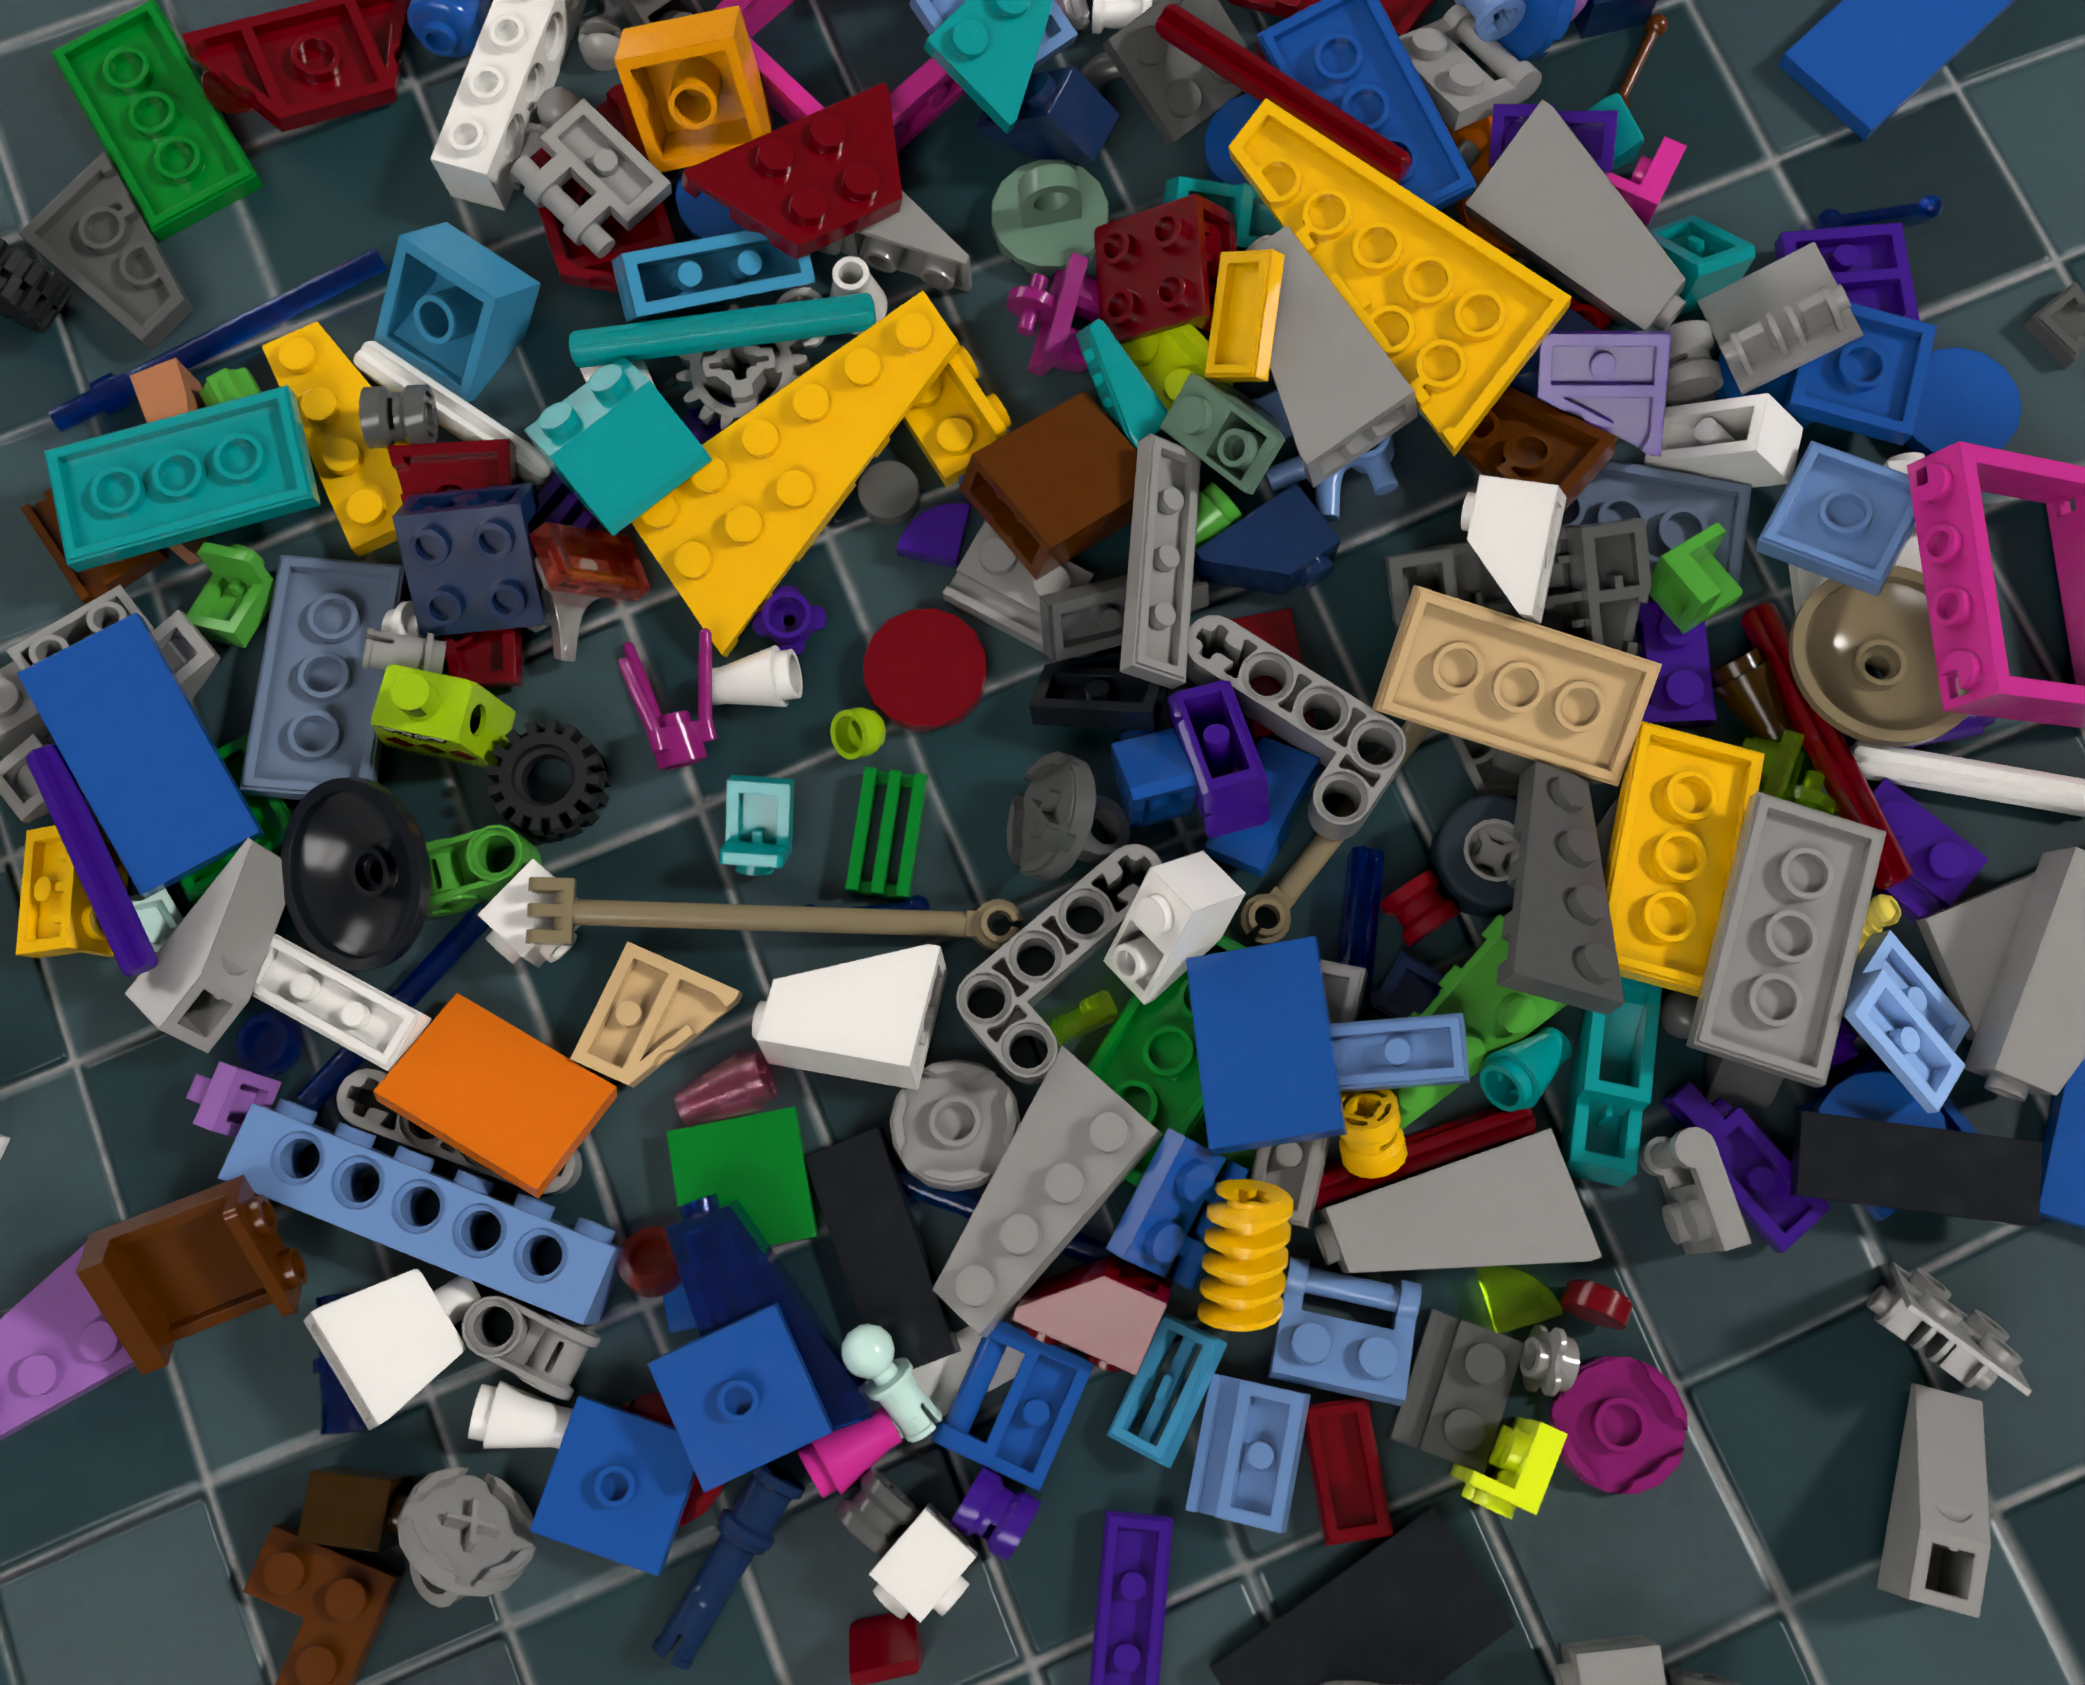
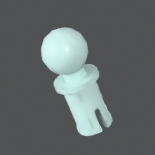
M868 1323L859 1325L847 1333L842 1344L841 1354L845 1367L855 1376L869 1379L864 1392L870 1400L879 1401L885 1407L908 1442H916L927 1437L936 1428L933 1422L940 1423L942 1413L917 1384L912 1375L913 1365L907 1358L901 1357L893 1360L895 1349L892 1338L881 1326Z

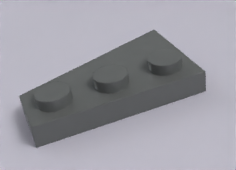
M104 152L18 233L29 246L151 352L194 310L115 166Z

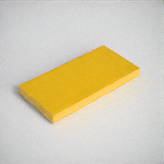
M1641 721L1623 773L1604 872L1621 977L1699 997L1749 798L1759 791L1764 753Z

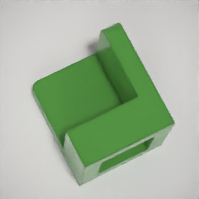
M1719 522L1662 555L1651 573L1652 583L1649 595L1683 634L1738 601L1743 593L1742 588L1713 556L1727 533Z

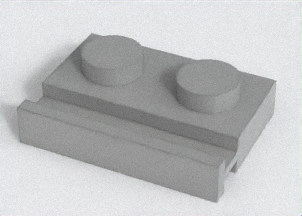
M985 520L957 567L956 575L950 585H947L944 589L943 598L945 602L1044 653L1039 596L1094 583V574L1067 561L1038 580H1035Z

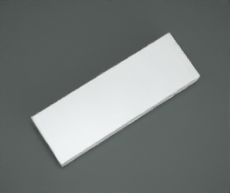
M275 933L251 994L253 997L388 1072L413 1045L432 1020L427 1015Z

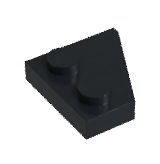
M1120 645L1097 651L1085 658L1073 657L1044 665L1030 701L1029 709L1033 725L1155 731L1169 688L1120 672L1122 649Z

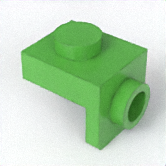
M203 542L197 554L213 574L186 616L206 640L246 648L271 607L275 581L265 569V562L262 557L250 548L239 544H232L228 547Z

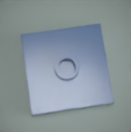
M1811 441L1757 541L1756 551L1879 597L1916 526L1908 474Z

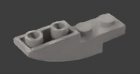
M121 585L6 650L13 662L0 669V755L3 759L33 733L42 737L49 733L48 728L17 675L18 672L135 612L143 617L151 632L154 630Z

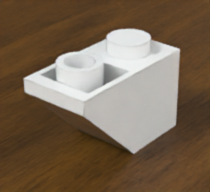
M1204 851L1150 867L1103 961L1144 1005L1150 1003L1187 971L1186 958L1204 955L1221 940L1246 893Z

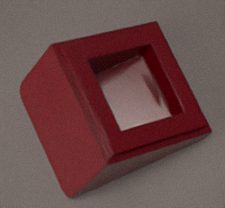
M890 1612L858 1619L850 1624L849 1676L851 1685H868L917 1674L921 1669L925 1656L918 1620L910 1613L904 1619H900Z

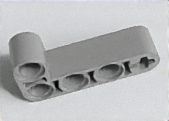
M1208 615L1194 622L1189 628L1186 670L1188 677L1197 686L1220 680L1230 681L1243 715L1260 723L1297 749L1319 757L1320 763L1326 766V769L1318 779L1309 802V822L1320 836L1329 840H1344L1352 837L1362 827L1399 769L1406 752V738L1402 729L1386 716L1375 711L1232 620L1220 615ZM1215 646L1224 649L1223 655L1215 653L1210 659L1202 656V650L1210 652ZM1244 658L1245 660L1239 670L1238 678H1233L1232 669L1238 672L1240 661ZM1269 676L1275 678L1280 683L1282 690L1272 696H1263L1256 693L1249 683L1256 677ZM1312 709H1322L1333 716L1336 725L1327 730H1317L1305 722L1303 715ZM1365 743L1379 744L1387 750L1390 760L1381 765L1370 764L1360 757L1357 748ZM1332 793L1343 794L1353 801L1356 812L1347 817L1334 816L1325 809L1322 799Z
M1130 844L1115 850L968 974L959 985L956 1001L963 1022L1006 1074L1016 1082L1026 1085L1040 1083L1055 1063L1058 1054L1056 1037L1032 1007L1116 936L1139 887L1131 884L1117 895L1116 907L1121 910L1118 913L1115 912L1109 896L1119 889L1121 885L1122 869L1126 868L1132 874L1142 869L1146 872V877L1150 867L1162 864L1157 854L1148 847ZM1102 886L1104 888L1105 893L1098 888ZM1079 906H1089L1100 913L1103 918V924L1091 934H1080L1069 927L1066 921L1067 916L1073 909ZM1030 947H1041L1048 950L1055 961L1049 972L1042 976H1030L1020 970L1017 964L1020 955ZM982 988L996 989L1005 998L1003 1009L993 1018H979L969 1010L971 997ZM1033 1036L1039 1038L1048 1049L1045 1060L1035 1068L1026 1069L1019 1067L1010 1057L1012 1046L1022 1037Z

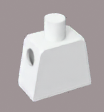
M414 1269L323 1305L312 1311L303 1322L370 1431L393 1416L466 1350V1346L454 1325L462 1321L472 1304L482 1298L473 1282L460 1275L432 1291L423 1274L418 1269Z

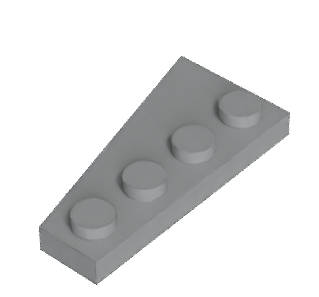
M1062 1045L1055 1063L1047 1072L932 1290L979 1336L987 1338L1163 1134Z

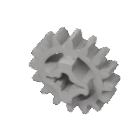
M732 304L729 310L739 309L737 304ZM802 340L769 343L778 352H774L772 347L760 348L754 345L678 355L683 365L690 368L676 374V380L681 388L690 390L683 397L685 403L690 410L703 407L699 414V419L703 425L709 427L718 419H721V430H724L764 402L773 389L775 391L771 396L800 377L798 375H802L811 369L807 356L798 354L804 348ZM751 365L746 371L747 378L737 380L736 378L740 377L742 373L741 367ZM714 392L717 397L729 396L735 401V407L726 406L718 402L709 393Z

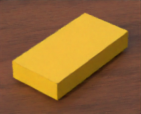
M1274 249L1221 252L1204 378L1215 382H1268L1285 259L1284 254Z

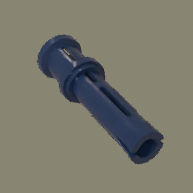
M771 1462L751 1470L752 1475L731 1509L725 1508L720 1513L717 1529L721 1533L708 1553L704 1563L660 1636L652 1644L653 1650L664 1659L668 1652L674 1649L679 1638L683 1635V1641L669 1662L676 1667L686 1670L690 1669L695 1655L745 1573L755 1554L763 1555L765 1551H770L775 1542L772 1532L791 1500L800 1499L805 1492V1487L799 1480Z

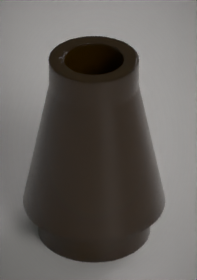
M1757 647L1734 657L1710 672L1717 684L1713 687V691L1752 733L1759 746L1769 743L1794 729L1786 712L1771 659L1764 660Z

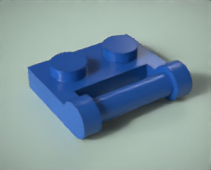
M1002 1320L987 1338L981 1337L946 1419L936 1423V1428L932 1432L930 1439L949 1450L1040 1492L1094 1364L1057 1345L1041 1342L1030 1336L1026 1331ZM1009 1346L1025 1355L989 1438L985 1441L972 1435L969 1431L1005 1349Z

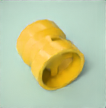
M1390 1089L1341 1093L1347 1135L1340 1136L1339 1147L1345 1168L1358 1177L1370 1179L1385 1177L1396 1172L1405 1163L1408 1155L1404 1132L1399 1127L1401 1117L1397 1097Z

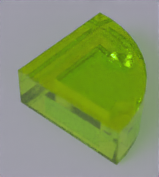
M1101 990L1079 1002L1080 1008L1065 1015H1058L1051 1022L1052 1024L1049 1028L1056 1037L1059 1047L1117 1019L1118 1010L1108 991L1104 992V990Z
M1507 1266L1475 1268L1495 1332L1501 1334L1564 1314L1553 1293L1529 1274Z

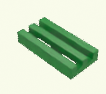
M865 766L845 886L847 893L910 901L928 786L927 774L914 773V775H907L899 770L890 769L889 772L878 771L876 767ZM877 786L887 787L873 878L872 882L863 881ZM901 789L912 790L897 885L886 884Z

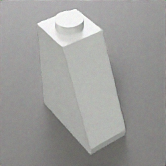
M925 944L773 979L767 1001L761 1000L758 1003L752 1022V1036L756 1039L768 1064L918 1090L948 974L941 946Z

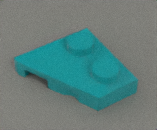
M966 0L926 39L923 49L1006 134L1014 127L1053 6L1051 0Z

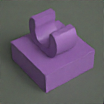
M219 1061L212 1079L196 1073L186 1098L201 1104L193 1124L236 1138L251 1104L254 1103L271 1108L282 1082Z

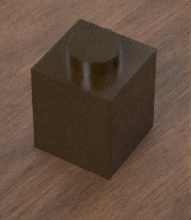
M337 1465L310 1470L297 1542L380 1552L399 1545L397 1521L403 1505L410 1494L412 1475Z

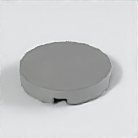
M960 1059L932 1063L924 1068L918 1090L902 1088L895 1098L890 1117L893 1146L907 1171L929 1187L952 1192L979 1188L989 1182L1021 1123L1017 1099L1004 1081L983 1064Z

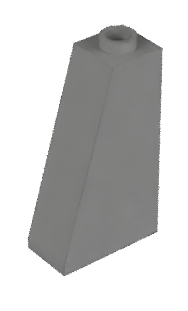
M1542 99L1466 202L1468 218L1627 330L1652 331L1656 328L1659 331H1666L1686 304V301L1679 297L1684 289L1686 278L1554 107Z
M1286 225L1272 236L1265 235L1258 238L1246 251L1274 249L1285 255L1270 370L1306 477L1313 488H1315L1417 418L1418 411L1413 388Z
M2078 847L2042 853L1965 1061L1966 1066L1964 1069L1987 1078L1984 1085L1985 1089L2016 1101L2025 1102L2028 1094L2057 1095L2085 1058V850Z
M1551 1128L1321 1209L1318 1213L1322 1224L1313 1227L1319 1249L1326 1264L1329 1265L1337 1262L1342 1274L1575 1263L1592 1261L1602 1257Z

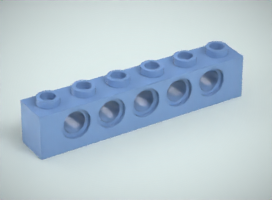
M280 1098L276 1109L254 1103L251 1104L218 1175L219 1179L229 1181L244 1175L256 1194L264 1195L266 1198L579 1324L596 1325L599 1323L629 1251L627 1248L612 1243L615 1230L582 1217H578L575 1227L551 1219L556 1208L555 1206L522 1193H518L515 1202L511 1203L491 1195L496 1184L495 1182L458 1169L454 1179L431 1171L436 1159L400 1145L394 1156L373 1148L372 1146L377 1136L352 1125L339 1122L335 1132L313 1124L318 1112L294 1102ZM314 1143L320 1154L319 1164L311 1175L304 1177L299 1168V1159L304 1149ZM374 1167L379 1174L380 1185L376 1194L368 1201H364L358 1193V1181L365 1170ZM433 1190L439 1197L440 1211L432 1223L424 1226L417 1216V1204L426 1192ZM492 1213L500 1222L501 1234L499 1240L492 1248L484 1250L477 1242L476 1228L482 1218ZM553 1237L561 1246L562 1259L554 1272L545 1275L537 1267L535 1254L538 1246L545 1239Z

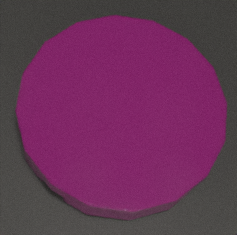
M1598 1356L1581 1363L1573 1386L1565 1392L1558 1391L1549 1407V1426L1568 1434L1559 1456L1560 1461L1580 1481L1604 1492L1639 1494L1661 1485L1681 1462L1685 1448H1682L1685 1442V1430H1688L1687 1411L1676 1387L1656 1367L1626 1356Z

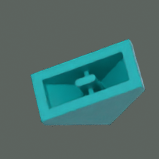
M1695 215L1648 230L1686 278L1684 289L1679 295L1680 298L1686 301V304L1679 315L1699 309L1698 300L1742 279L1755 259V245Z

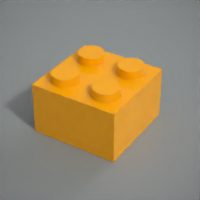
M739 5L623 29L614 62L648 160L659 172L695 166L771 132L773 124L772 112Z

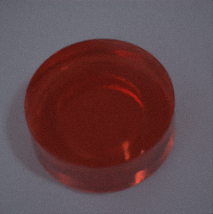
M646 1227L630 1235L621 1246L623 1250L617 1261L618 1272L627 1286L639 1296L655 1298L666 1295L681 1283L686 1274L688 1262H686L684 1247L678 1238L665 1228Z

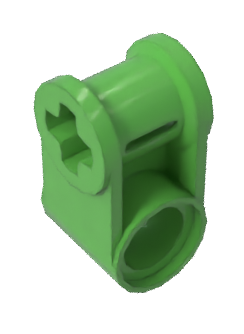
M499 824L489 825L452 838L426 842L432 873L431 897L426 917H442L469 910L479 903L492 900L532 859L541 865V856L537 848L509 827ZM507 846H514L515 857L513 863L508 869L495 873L494 860L501 849Z

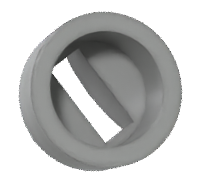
M596 16L590 18L580 27L578 45L583 59L589 67L598 71H610L616 68L614 59L622 30L609 17Z

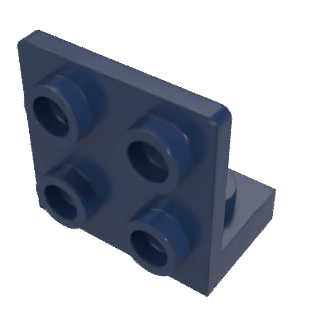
M534 482L413 494L407 498L392 516L417 625L422 636L426 637L427 633L441 636L540 626L544 623L546 612L538 573L534 564L535 558L528 529V523L539 507Z

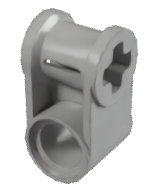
M510 1295L490 1296L478 1300L465 1313L462 1323L463 1339L468 1348L475 1354L516 1374L519 1379L530 1386L567 1401L570 1400L574 1392L570 1384L588 1349L597 1348L601 1341V1337L585 1326ZM497 1307L506 1309L514 1320L512 1336L503 1345L491 1340L486 1332L487 1318Z

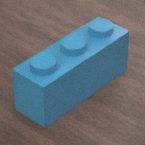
M748 230L622 253L611 261L626 322L785 292L816 282L810 254L795 260L771 245L768 238L763 234Z

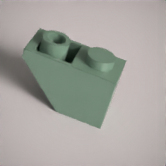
M1190 373L1160 426L1163 431L1239 489L1251 495L1255 492L1285 442L1281 430L1269 412L1232 385L1225 382H1215Z

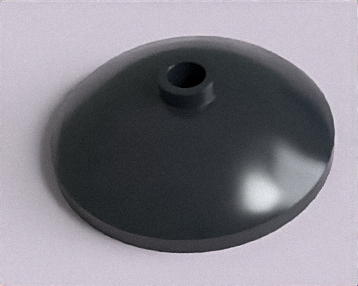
M360 777L336 778L325 781L311 789L294 809L288 821L282 842L281 861L284 898L292 921L307 945L323 960L340 969L360 972L388 966L401 958L411 948L422 930L431 897L432 873L430 857L423 834L405 804L392 791L375 781Z

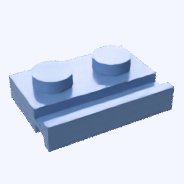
M1214 1373L1208 1387L1185 1510L1277 1533H1286L1311 1394Z

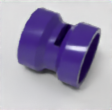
M983 1466L948 1526L965 1537L974 1534L980 1538L982 1537L987 1541L989 1552L1007 1563L1042 1502L1026 1491L1014 1494L1003 1485L1001 1475Z

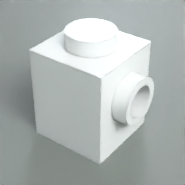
M532 859L482 909L478 916L493 929L485 939L512 964L522 957L540 968L546 960L552 963L561 958L572 946L525 943L526 930L533 928L553 930L554 920L527 917L528 903L554 904L555 893L537 894L528 891L529 877H554L536 860ZM575 925L574 927V943L577 939V934L575 933V931L580 925Z
M930 1503L927 1504L869 1573L879 1583L873 1589V1593L888 1610L900 1619H904L910 1613L920 1623L932 1609L943 1617L969 1586V1583L961 1574L976 1558L979 1548L967 1537L948 1526L950 1521Z

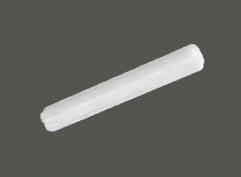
M376 341L365 342L361 350L355 354L353 363L358 367L360 373L378 385L385 386L391 392H402L406 385L428 384L432 389L436 402L438 425L462 441L510 439L516 445L517 477L525 483L534 482L537 491H541L555 475L553 469L536 447Z
M1861 740L1856 741L1854 745L1849 747L1865 779L1881 781L1886 778L1897 785L2085 817V779L1903 747L1875 745Z

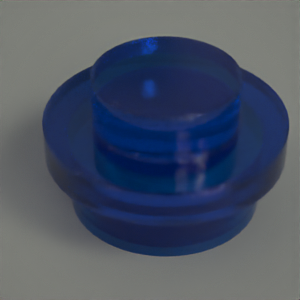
M277 1011L260 1012L250 1017L240 1028L236 1038V1052L240 1062L251 1072L264 1076L279 1075L289 1070L298 1061L303 1050V1033L298 1023L284 1013Z

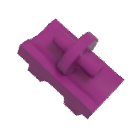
M1072 252L1068 257L1066 268L1064 270H1056L1053 274L1048 293L1046 289L1049 279L1042 274H1032L1029 286H1018L1009 291L1006 307L1014 316L1020 318L1017 332L1024 336H1033L1036 325L1039 323L1026 371L1043 377L1053 366L1079 374L1087 368L1075 336L1079 330L1071 328V323L1074 315L1091 322L1100 319L1097 278L1085 273L1089 258Z

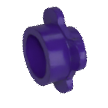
M785 585L779 587L775 594L766 601L762 612L755 614L752 625L758 636L771 638L779 645L780 651L793 649L796 656H799L804 652L805 642L812 633L820 631L826 626L827 616L821 606H811L796 587ZM792 616L795 618V623L792 626H786L784 624L785 618Z

